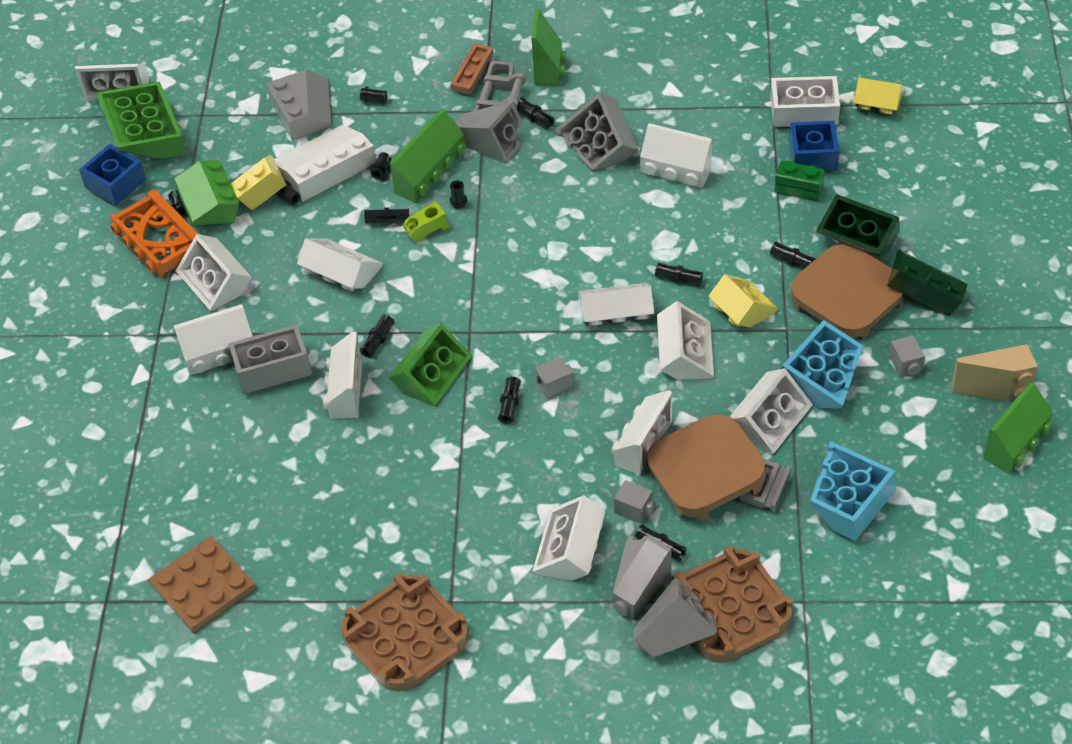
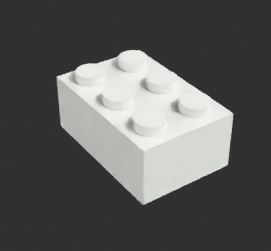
M837 76L771 78L770 99L773 127H790V123L830 120H834L835 125L839 124L840 100Z

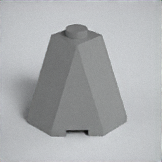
M506 102L462 114L455 122L464 133L465 144L469 149L502 163H507L518 150L519 141L516 140L517 128L521 127V117L513 102Z
M644 536L640 540L636 537H629L626 540L613 589V607L618 613L623 616L627 615L635 620L671 578L670 547L652 536Z
M676 577L633 629L634 644L641 652L645 653L647 651L652 657L714 635L717 632L716 621L710 613L707 612L704 615V609L700 604L699 598Z

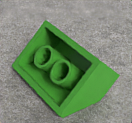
M220 160L198 161L174 178V184L192 225L235 223L239 201Z
M439 323L423 331L388 378L405 395L431 406H436L472 355L442 323Z
M1030 382L989 432L984 460L1008 474L1015 467H1021L1028 451L1033 452L1039 444V438L1042 435L1046 436L1053 426V423L1050 422L1053 411L1035 384Z

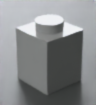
M914 335L891 341L889 357L900 378L923 372L925 355Z
M561 357L535 367L536 383L546 399L572 388L573 370L569 364L564 363Z
M627 480L624 481L614 497V513L641 524L646 515L650 516L655 506L652 490Z

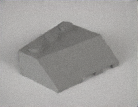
M305 69L266 83L270 102L292 141L332 127L328 78Z
M600 92L554 130L566 140L567 145L572 147L577 152V155L593 171L623 163L639 150L616 98Z

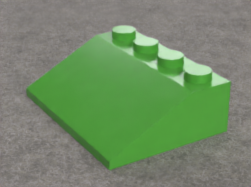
M160 82L97 92V97L118 151L159 159L183 155L182 134Z

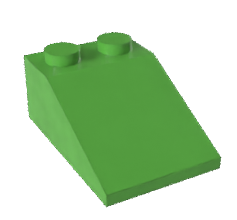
M535 9L531 37L534 83L537 86H560V79L565 76V65H562V63H566V50H562L561 39L541 11Z

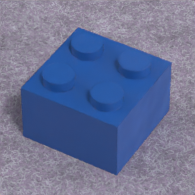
M834 120L790 123L789 146L792 162L825 169V171H837L840 151Z
M111 144L106 146L79 169L85 188L114 205L121 202L146 180L141 161L126 152L118 151L117 147Z

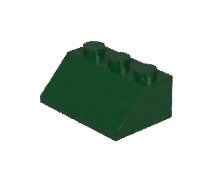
M836 194L816 232L881 256L891 249L898 236L900 220L897 216Z
M898 250L887 286L950 316L963 302L967 283Z

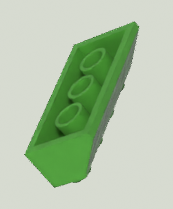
M440 109L390 162L394 193L414 203H417L421 197L427 194L432 185L439 181L444 172L450 169L456 159L462 156L466 150L464 133L445 110Z

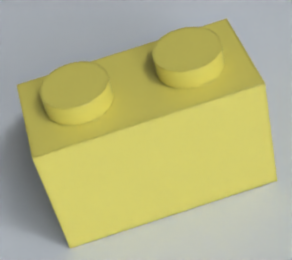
M858 77L853 103L858 104V109L871 111V107L880 108L879 112L892 114L893 110L898 111L904 86L902 84Z
M268 155L232 182L231 185L237 199L253 211L286 186V183L273 156Z
M727 274L723 275L709 295L715 302V308L726 313L729 316L728 320L737 327H752L776 313L779 309L752 282Z

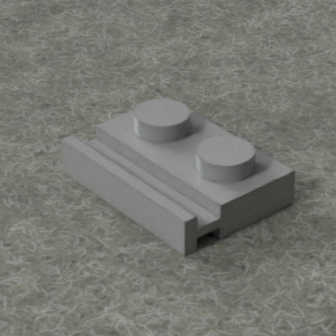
M763 459L767 475L761 485V491L756 495L749 491L741 495L739 501L763 509L767 507L775 512L790 476L791 467H780L778 463Z

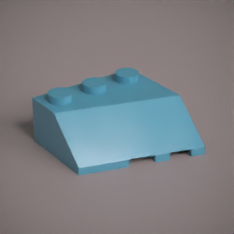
M823 320L782 365L781 369L785 368L810 402L817 408H842L863 345Z
M830 441L828 454L824 459L820 477L817 479L810 503L833 531L856 541L895 493L896 471Z

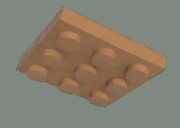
M212 536L148 579L150 585L192 633H195L256 590L255 583Z

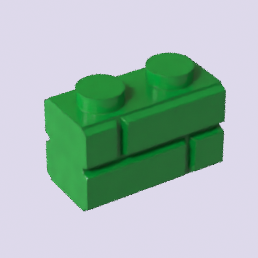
M781 160L775 175L774 192L818 201L823 189L825 169Z

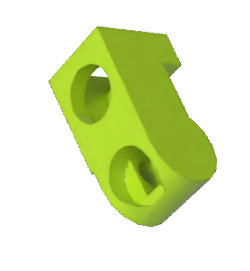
M435 201L408 217L404 221L403 228L413 241L419 242L425 239L428 234L438 229H441L443 232L450 228L446 213Z

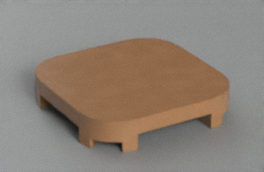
M848 244L834 245L823 252L794 278L791 288L793 307L798 312L804 309L819 320H825L849 337H860L861 340L869 336L870 329L894 307L900 308L903 303L904 294L887 286L892 268L865 251Z
M725 415L704 417L659 439L651 446L647 455L652 478L655 477L674 505L675 512L680 517H683V515L699 517L700 521L709 518V511L749 491L756 495L761 491V485L767 475L762 455L739 424L731 417Z
M734 545L724 548V554L684 574L679 570L672 575L671 582L676 577L682 581L701 601L700 604L704 609V615L708 612L716 621L717 632L714 635L692 643L695 649L710 661L725 663L735 660L780 637L788 630L791 624L792 601L789 595L784 596L760 563V555L754 550L749 552L744 549H734Z
M401 572L393 576L394 582L358 608L354 609L350 606L344 612L345 617L342 622L341 632L347 648L377 682L389 690L405 691L417 686L458 656L465 649L468 641L467 624L461 612L458 614L430 584L429 578L422 573L420 576L413 574L403 575Z

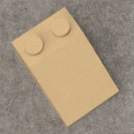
M1027 344L956 358L951 390L953 393L1006 402L1013 401L1030 382L1034 384L1038 366Z

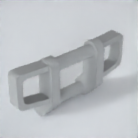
M491 61L483 80L484 87L479 100L475 103L474 111L506 102H513L517 109L519 103L517 99L521 87L526 82V75L518 72L514 74V66L511 62ZM495 70L509 71L508 77L493 75V72ZM491 89L511 91L510 97L502 100V102L488 100Z

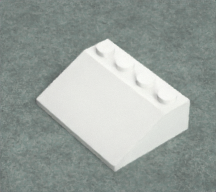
M344 125L274 159L283 179L287 180L291 187L301 195V202L368 169L376 162L373 144L362 133Z

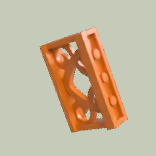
M153 189L142 200L117 214L109 215L112 222L110 228L116 236L119 235L122 238L124 245L128 249L130 247L133 249L139 261L143 260L150 273H155L161 279L165 273L179 265L198 233ZM158 218L162 219V221L156 222ZM130 222V224L134 226L131 228H127L125 224ZM148 226L154 228L169 226L170 228L165 234L166 241L145 240ZM177 234L178 237H173V241H171V236ZM166 251H171V255L166 257ZM159 254L163 255L161 261L156 258Z

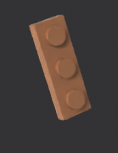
M473 44L450 84L451 91L471 95L494 54L493 47Z

